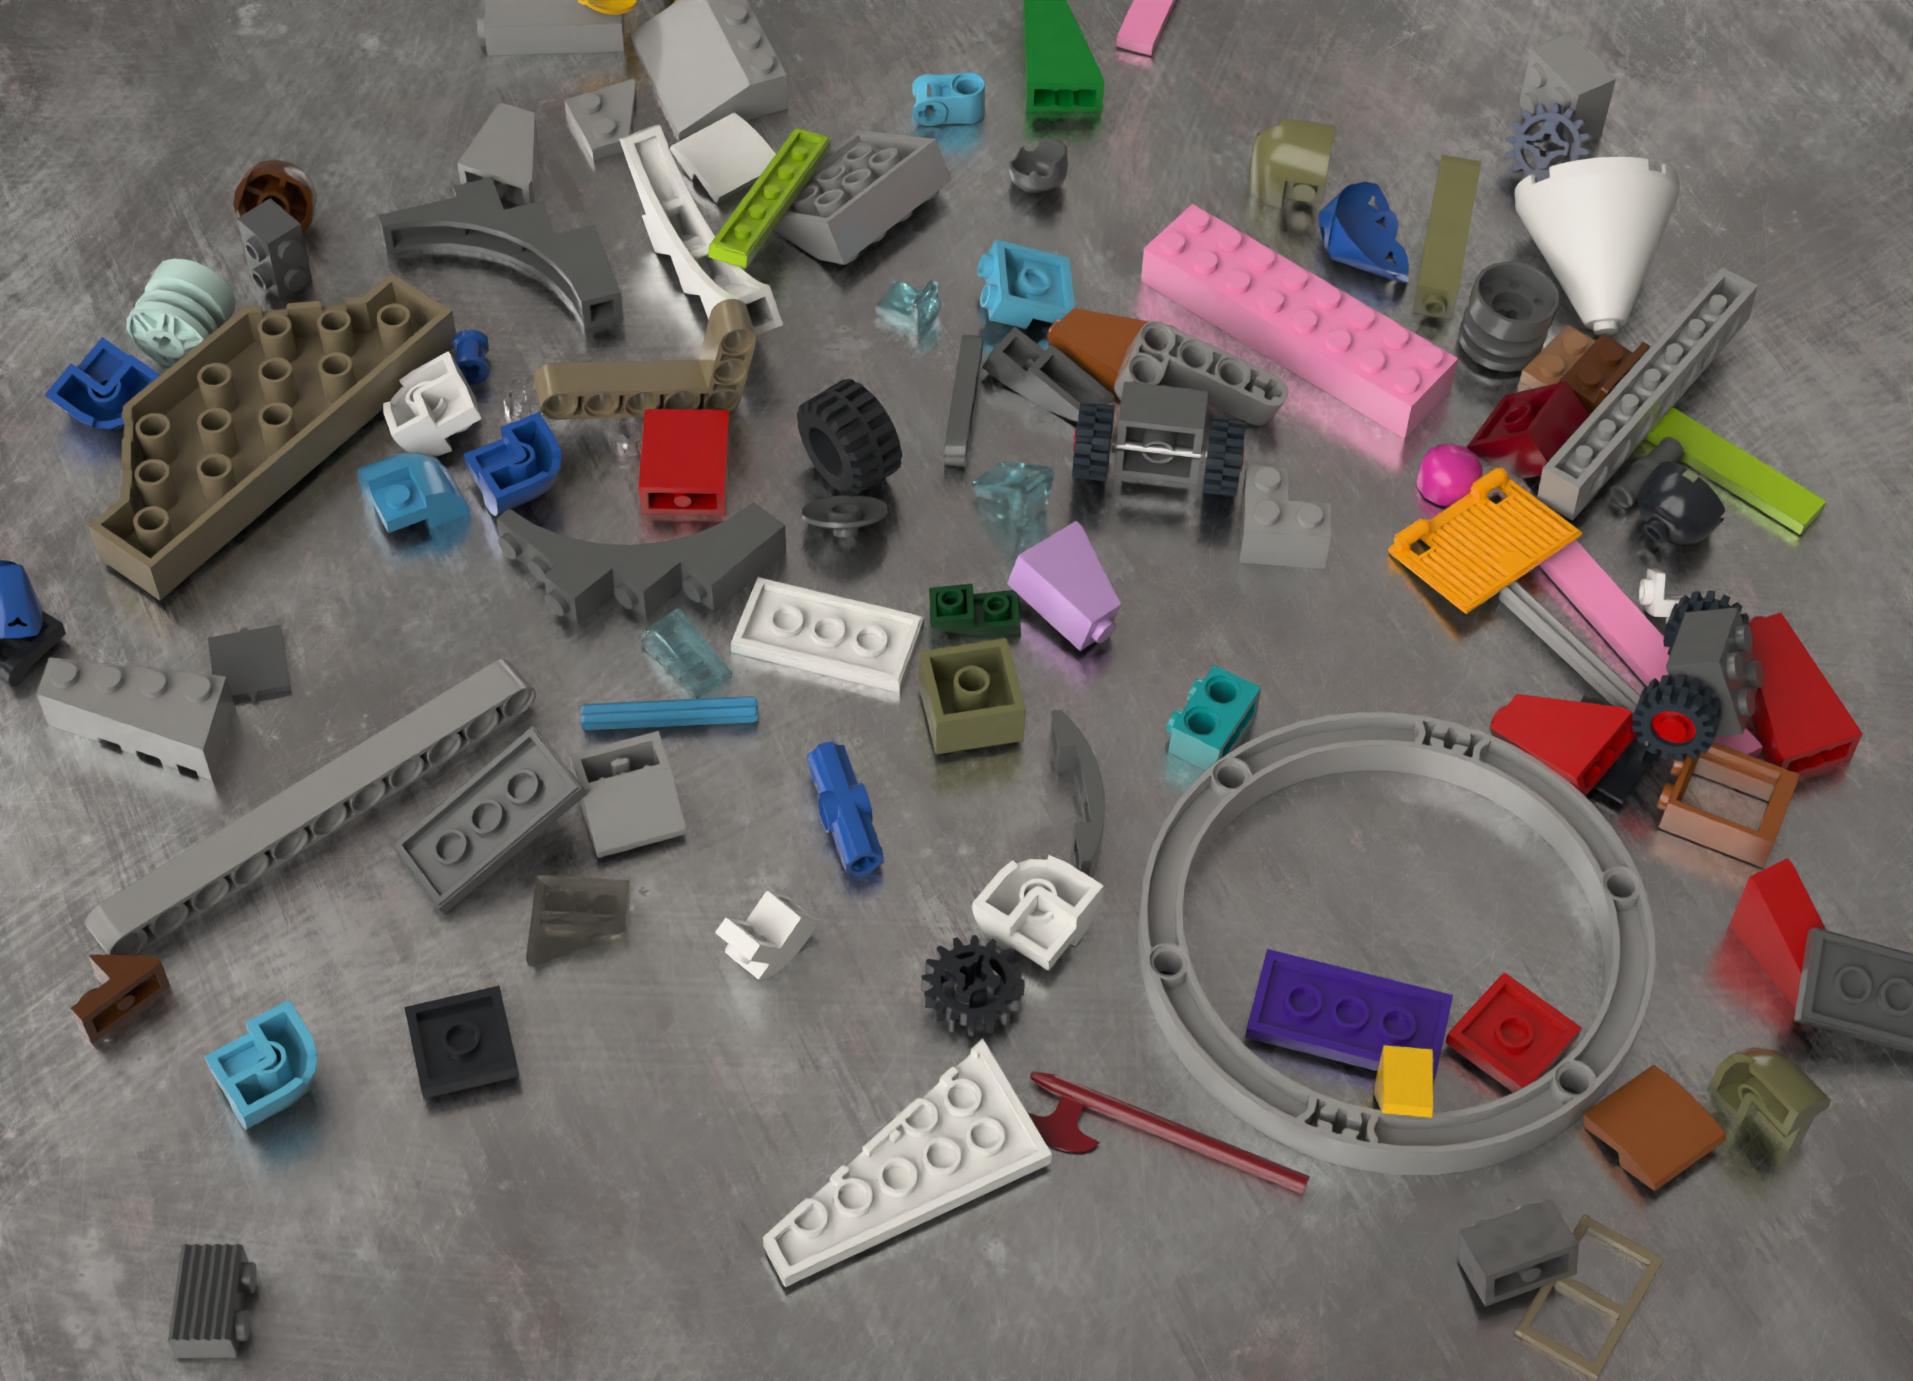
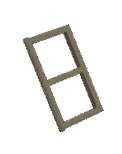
M1583 1215L1572 1233L1578 1243L1585 1232L1588 1231L1648 1265L1629 1302L1624 1308L1573 1278L1567 1277L1540 1288L1515 1330V1334L1592 1379L1597 1380L1664 1259L1597 1222L1590 1216ZM1555 1284L1618 1320L1594 1363L1530 1327Z

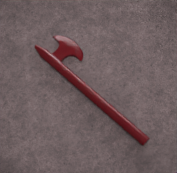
M1036 1071L1030 1074L1031 1080L1049 1093L1061 1097L1056 1110L1048 1116L1028 1113L1046 1145L1065 1152L1082 1153L1094 1149L1100 1143L1083 1134L1078 1127V1121L1083 1109L1087 1107L1302 1195L1306 1190L1310 1176L1057 1074Z

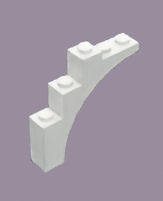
M654 125L620 138L622 149L646 213L642 215L654 251L659 254L671 255L683 292L700 295L708 320L713 307L719 302L727 299H738L747 306L756 336L782 326L783 322L769 285L755 280L740 266L708 257L709 244L715 236L699 212L682 179L661 126Z

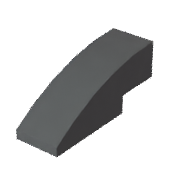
M1015 326L991 351L982 366L984 370L1026 399L1078 422L1081 402L1109 405L1115 398L1111 392L1051 344L1044 351Z

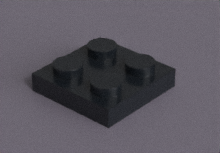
M500 986L404 1007L423 1099L519 1077Z

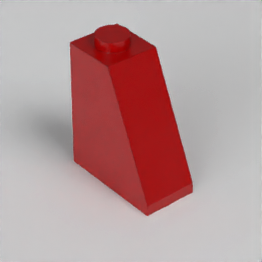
M1516 694L1507 706L1500 707L1494 714L1489 726L1492 736L1532 755L1568 780L1585 797L1638 735L1632 729L1633 713L1625 707Z
M1786 858L1749 877L1729 927L1796 1010L1808 930L1814 927L1824 930L1826 928L1793 863Z

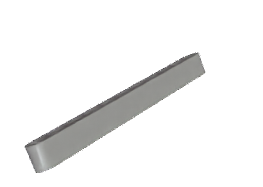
M501 659L492 662L101 902L88 914L85 921L86 927L108 955L139 954L517 718L533 704L536 698V691L508 660Z

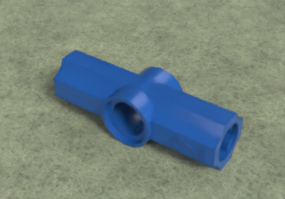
M833 741L818 744L812 752L807 754V764L818 792V807L825 831L832 833L846 873H853L856 876L872 873L876 867L884 863V855L872 824V809L866 788L863 783L858 784L844 745L835 744Z

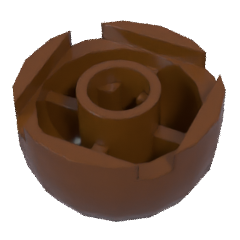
M276 159L262 161L250 168L244 174L235 190L233 204L235 212L238 210L239 215L242 216L270 198L301 224L302 234H304L313 221L317 202L314 184L304 170L291 162Z

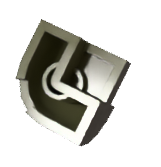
M1281 119L1280 125L1268 128L1262 133L1258 132L1253 143L1249 170V187L1254 195L1265 204L1279 209L1282 208L1284 198L1322 205L1336 126L1303 120Z
M1757 1047L1742 1050L1724 1059L1718 1065L1708 1087V1090L1741 1124L1753 1115H1756L1788 1149H1791L1804 1139L1815 1116L1827 1109L1831 1102V1099L1793 1061L1776 1050Z

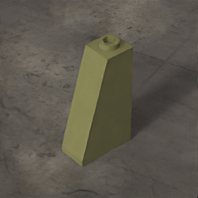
M1441 155L1412 313L1451 320L1453 318L1481 161Z

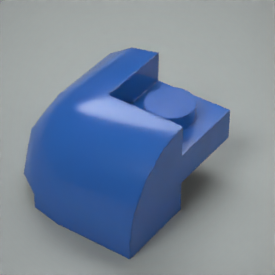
M102 337L77 367L72 363L67 367L44 396L73 418L92 428L103 431L124 428L122 420L123 405L158 378L160 374L133 355H127Z
M539 412L500 427L502 439L463 454L465 466L483 493L485 506L494 516L500 515L508 509L512 510L535 501L553 487L558 477L562 458L561 450L556 437Z

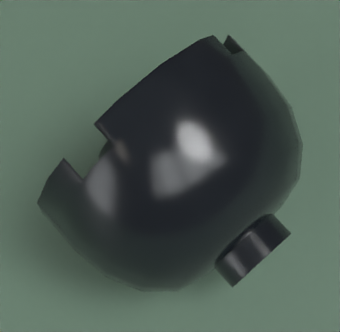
M1670 461L1661 462L1649 475L1640 490L1638 506L1641 518L1645 522L1643 527L1645 532L1657 542L1663 543L1667 541L1674 545H1692L1703 541L1724 521L1725 518L1720 517L1725 513V507L1718 495L1704 480L1698 477L1693 483L1682 475L1687 468Z

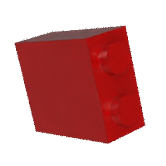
M645 409L638 486L641 514L726 515L731 442L729 410Z

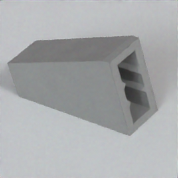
M487 0L484 4V17L477 18L478 39L486 41L487 56L624 52V14L609 15L600 13L580 4L577 0Z

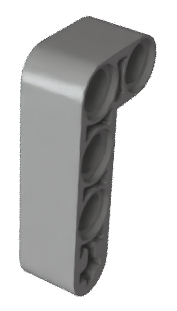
M1149 321L1143 325L1127 349L1114 386L1115 393L1120 400H1122L1124 381L1158 385L1161 382L1170 387L1209 391L1207 404L1257 426L1270 422L1288 398L1287 385L1277 375L1160 321Z

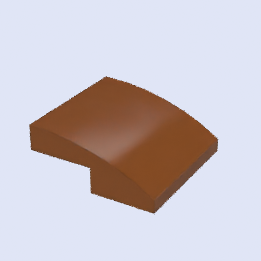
M1652 1065L1583 1113L1584 1128L1619 1153L1620 1166L1654 1191L1726 1141V1133L1706 1109L1679 1083L1655 1065Z

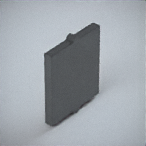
M281 625L253 630L241 628L240 632L208 637L212 675L227 677L233 701L247 698L255 701L259 696L291 690Z

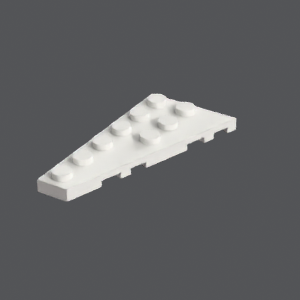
M982 1039L971 1049V1054L956 1068L953 1066L940 1077V1082L921 1099L916 1098L863 1146V1152L847 1166L843 1164L830 1176V1181L811 1199L805 1198L763 1236V1247L782 1283L787 1287L1051 1164L1052 1153L984 1039Z

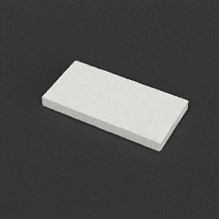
M757 577L731 641V653L900 693L924 628V616Z

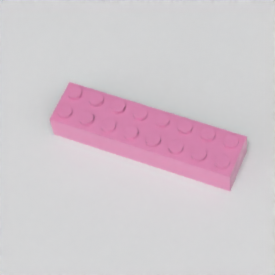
M1191 204L1144 248L1141 274L1142 283L1403 439L1451 392L1458 363L1457 357L1194 204Z

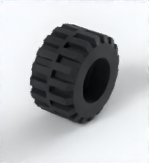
M843 379L798 407L797 425L804 448L818 472L840 493L854 497L895 473L901 467L902 450L892 420L878 399L859 382L856 383L853 379Z

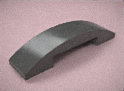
M1052 710L1050 739L1057 773L1075 771L1085 822L1074 823L1072 852L1075 868L1092 878L1099 862L1105 818L1103 780L1095 755L1080 729L1062 710Z

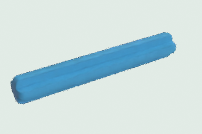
M754 696L594 703L582 705L580 716L581 725L584 730L754 723L758 721V701Z

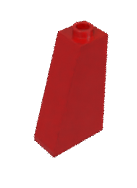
M1780 612L1767 617L1757 616L1750 619L1747 625H1751L1752 652L1755 661L1759 660L1764 670V683L1757 690L1755 711L1751 715L1758 741L1763 746L1761 751L1764 761L1802 776L1852 759L1863 733L1783 614Z

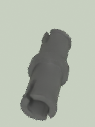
M1666 437L1647 456H1641L1632 463L1631 471L1611 487L1610 493L1612 498L1622 507L1628 508L1632 506L1639 497L1643 484L1661 462L1670 461L1676 463L1684 457V449L1681 444L1674 438Z

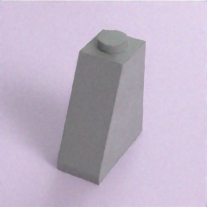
M499 102L457 162L460 184L492 177L501 204L514 208L535 203L539 143L535 112Z

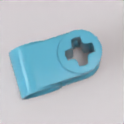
M976 73L925 74L917 77L912 84V93L916 98V103L913 106V117L919 124L924 126L961 123L975 124L985 116V82ZM927 85L931 86V95H927ZM928 105H932V115L928 114Z

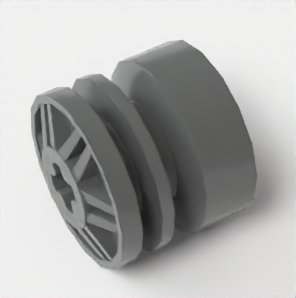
M1499 262L1482 269L1475 279L1469 297V305L1465 309L1464 318L1459 327V341L1464 352L1475 362L1492 370L1504 372L1523 370L1543 350L1544 342L1548 336V329L1552 325L1557 312L1559 293L1553 281L1542 271L1523 263Z

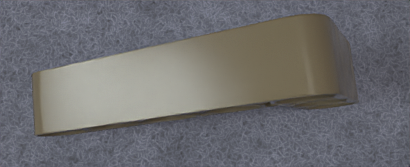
M727 299L715 305L710 313L699 360L548 363L535 371L533 383L542 414L549 419L555 420L644 417L645 409L664 408L685 410L713 409L729 410V412H732L741 402L757 337L745 303L738 299Z

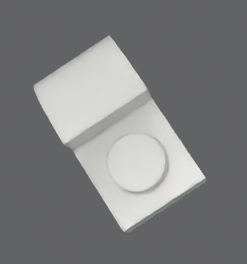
M767 890L746 921L726 917L715 933L728 943L725 948L726 954L757 979L763 980L775 975L798 954L820 921L787 895Z

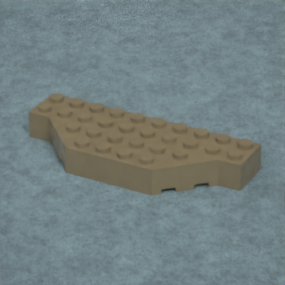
M392 273L365 296L346 298V304L322 306L321 301L287 303V309L263 311L262 306H250L241 309L123 405L124 438H122L121 450L123 483L120 488V499L88 525L99 559L157 599L162 600L383 409V403L391 401L393 396L402 388V384L399 381L401 378L448 351L450 352L454 348L453 337L456 335L453 311Z

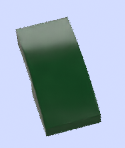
M973 584L929 588L931 628L967 635H1021L1019 595L1014 590L974 594Z

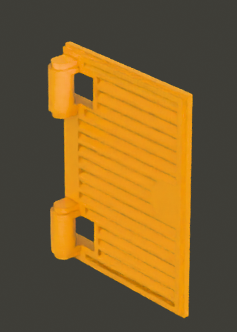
M1500 467L1493 469L1475 481L1471 486V493L1430 520L1425 518L1418 519L1395 535L1394 544L1389 546L1388 553L1461 611L1468 614L1582 536V532L1510 479L1506 470ZM1495 488L1508 496L1497 504L1487 498V494ZM1419 539L1431 547L1420 556L1410 549V545Z

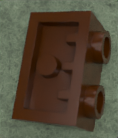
M1603 333L1559 380V383L1567 381L1586 411L1591 414L1649 350L1650 345L1643 341L1634 352H1631Z

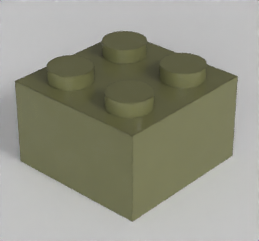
M1007 638L919 651L918 684L935 754L1024 741L1026 709Z

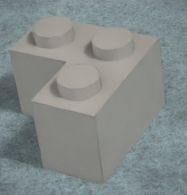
M1246 464L1241 496L1239 563L1325 569L1331 540V504L1289 501V467Z

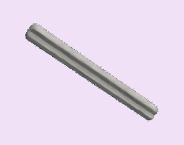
M1514 581L1501 590L1499 600L1613 706L1625 707L1634 714L1640 698V694L1518 581Z

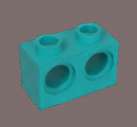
M1213 665L1204 679L1198 677L1193 683L1185 708L1183 710L1177 708L1172 714L1166 728V732L1171 734L1168 753L1205 771L1218 760L1232 752L1257 714L1261 687Z

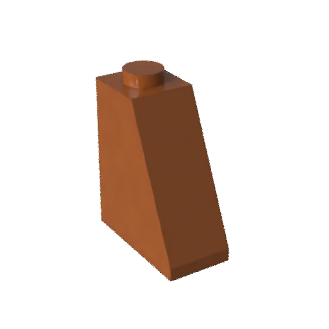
M1073 308L1062 320L1058 319L1052 324L1047 334V340L1049 341V346L1051 344L1111 392L1116 399L1121 401L1114 389L1117 375L1127 349L1143 325L1149 321Z

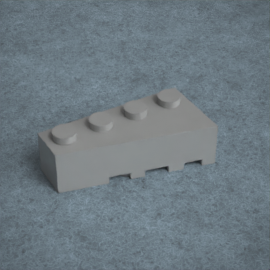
M51 657L48 659L36 693L49 726L99 743L103 739L120 745L122 751L134 755L142 752L160 758L161 763L176 769L183 766L195 770L199 777L213 781L235 711L234 701L226 676Z

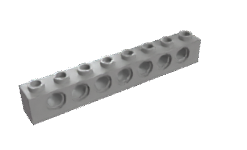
M1722 267L1543 467L1537 499L1556 512L1574 520L1749 320L1758 285Z

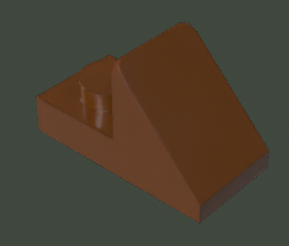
M90 955V962L96 977L102 985L86 992L78 1003L70 1009L80 1032L93 1044L170 987L162 962L156 956Z

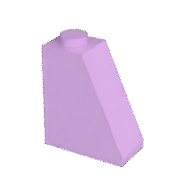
M1077 521L1018 555L1007 585L1079 651L1095 641L1098 644L1104 642L1116 628L1114 620L1121 603L1083 527Z

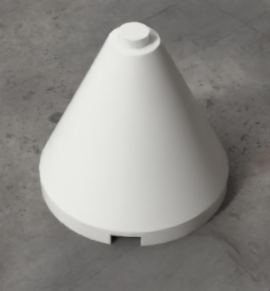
M1599 157L1582 159L1549 167L1550 178L1535 183V175L1531 174L1524 178L1515 188V207L1518 215L1586 328L1594 330L1595 335H1602L1603 333L1605 335L1615 334L1619 331L1618 328L1624 326L1628 320L1679 196L1677 171L1667 164L1661 165V173L1649 170L1648 159Z

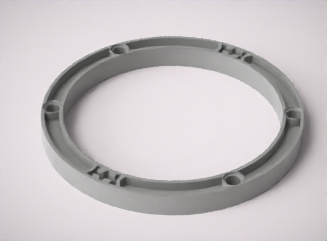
M1354 712L1326 715L1299 721L1269 731L1239 746L1218 760L1199 776L1179 798L1159 830L1150 851L1143 877L1137 937L1138 957L1144 989L1155 1019L1169 1045L1183 1065L1213 1098L1236 1117L1263 1135L1300 1153L1328 1163L1361 1171L1393 1175H1438L1464 1172L1501 1163L1529 1152L1558 1136L1582 1118L1583 1113L1594 1106L1618 1076L1634 1046L1652 995L1656 969V936L1652 911L1639 872L1613 827L1593 803L1575 786L1532 755L1488 733L1455 722L1395 712ZM1353 771H1392L1434 778L1468 789L1490 799L1533 828L1555 849L1583 888L1595 915L1604 955V986L1599 1011L1591 1027L1578 1045L1556 1067L1537 1081L1517 1092L1489 1103L1460 1110L1435 1112L1432 1118L1385 1114L1381 1110L1346 1103L1320 1094L1291 1080L1247 1048L1220 1018L1210 1004L1197 979L1189 957L1184 934L1183 901L1193 872L1208 846L1224 827L1241 812L1262 798L1284 787L1329 774ZM1167 970L1173 972L1174 975H1164L1159 971ZM1563 1087L1572 1088L1578 1094L1568 1093ZM1312 1122L1317 1123V1126H1311ZM1358 1136L1364 1137V1140H1358Z

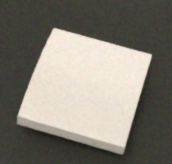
M736 113L722 118L670 147V151L690 179L698 178L716 204L753 185L776 155L759 133Z

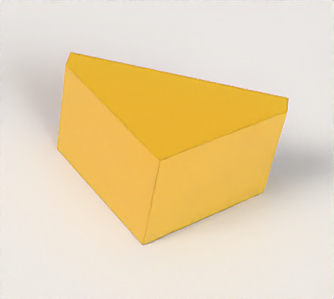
M1383 1045L1374 1084V1095L1382 1113L1432 1118L1433 1050Z

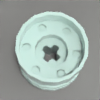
M174 258L165 260L155 269L145 286L143 295L137 300L135 308L127 317L126 330L131 341L144 354L158 363L171 367L231 318L235 311L236 299L231 287L221 276L208 267L186 259Z

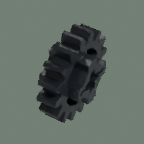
M972 935L970 945H963L958 937L953 938V949L950 951L943 946H938L936 948V960H926L925 975H922L921 978L925 1008H933V1020L937 1023L948 1018L949 1031L955 1032L960 1025H964L967 1028L968 1036H974L976 1026H983L988 1034L993 1033V1025L996 1020L1007 1026L1010 1023V1011L1019 1012L1021 1008V996L1024 995L1025 980L1021 979L1022 965L1021 963H1012V950L1008 948L998 953L996 951L997 940L991 939L986 946L979 945L977 935ZM946 995L951 996L953 998V1001L950 1000Z

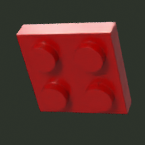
M1503 972L1448 1032L1445 1043L1515 1093L1544 1076L1579 1037L1582 1027Z

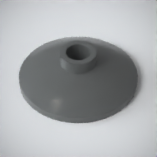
M840 495L821 498L806 504L802 508V518L806 522L821 528L833 529V535L837 537L855 536L859 533L858 528L871 525L883 519L888 513L887 504L884 501L862 495L854 497Z

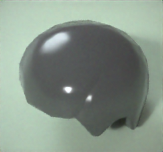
M1041 138L1036 149L1032 151L1025 150L1023 146L1020 147L1015 159L1009 162V178L1016 186L1028 193L1039 194L1055 190L1062 185L1067 176V146L1057 139Z

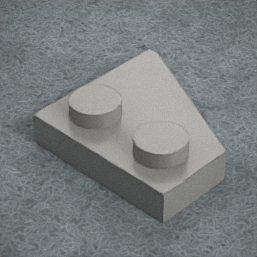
M634 79L564 99L566 112L593 161L623 152L619 139L631 135V127L633 126L634 99L637 96Z

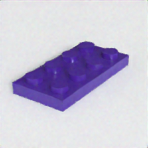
M1267 949L1245 1038L1378 1071L1383 1045L1433 1050L1434 1084L1453 995Z

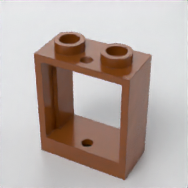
M1715 742L1710 745L1709 750L1705 754L1700 751L1699 757L1691 760L1688 753L1684 761H1676L1675 759L1670 774L1677 776L1678 779L1675 786L1669 783L1665 784L1656 807L1664 811L1659 828L1764 868L1800 774ZM1692 774H1697L1768 801L1758 831L1683 803L1682 799Z

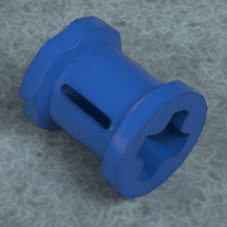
M462 330L453 337V347L456 353L455 362L469 385L480 384L489 376V365L485 361V355L489 351L488 337L478 330Z

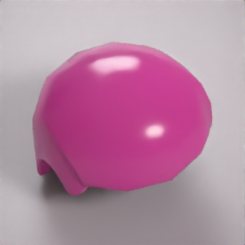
M1449 443L1439 444L1436 447H1432L1422 459L1416 478V485L1425 498L1437 505L1449 507L1471 493L1472 484L1483 477V468L1478 456L1466 447Z

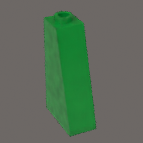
M1023 0L1022 27L1026 112H1102L1104 77L1067 0Z

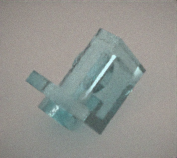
M896 280L877 303L876 317L918 335L927 322H933L939 314L941 308V300L938 299L939 283L930 280L921 291Z

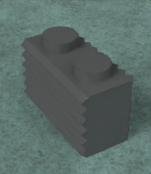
M185 1243L181 1246L168 1342L175 1358H238L240 1341H247L250 1335L249 1309H244L246 1293H254L257 1276L255 1262H249L243 1245L238 1243L234 1245L227 1243L224 1245L217 1243L209 1245L206 1243L204 1245L194 1244L191 1246Z

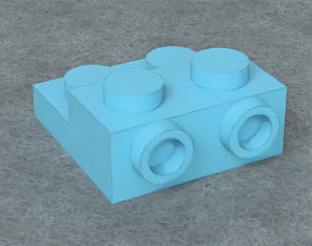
M997 239L988 254L981 256L977 274L978 277L985 279L986 285L981 293L980 305L988 309L989 320L1027 329L1032 319L1054 323L1058 319L1062 320L1075 308L1069 257Z

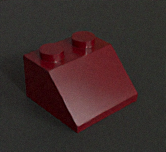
M1567 381L1503 396L1466 448L1475 453L1479 458L1499 468L1502 467L1522 479L1542 475L1543 467L1590 415Z

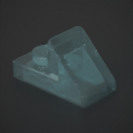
M1001 461L971 484L978 498L1003 502L1014 527L1019 528L1047 506L1054 472L1052 467Z

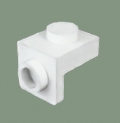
M1648 568L1647 579H1642L1639 586L1640 604L1645 605L1644 611L1650 615L1666 617L1667 623L1675 603L1678 604L1680 598L1684 595L1664 594L1665 573L1658 569Z

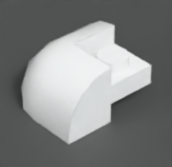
M449 351L401 378L399 381L402 384V388L393 396L391 401L383 403V413L391 436L396 443L409 453L417 452L429 456H439L451 452L452 448L448 437L467 430L473 423L482 419L478 410L480 406Z
M1048 855L1047 860L1029 859L1019 863H1015L1012 860L995 875L973 901L972 910L974 918L982 931L990 939L997 940L996 945L1002 950L1009 948L1012 952L1017 950L1049 971L1070 944L1076 946L1087 931L1101 903L1104 885L1067 862Z

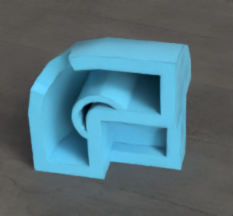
M290 1000L245 1022L249 1033L204 1056L209 1069L229 1100L233 1113L244 1129H248L293 1105L309 1091L314 1079L318 1058L311 1033Z

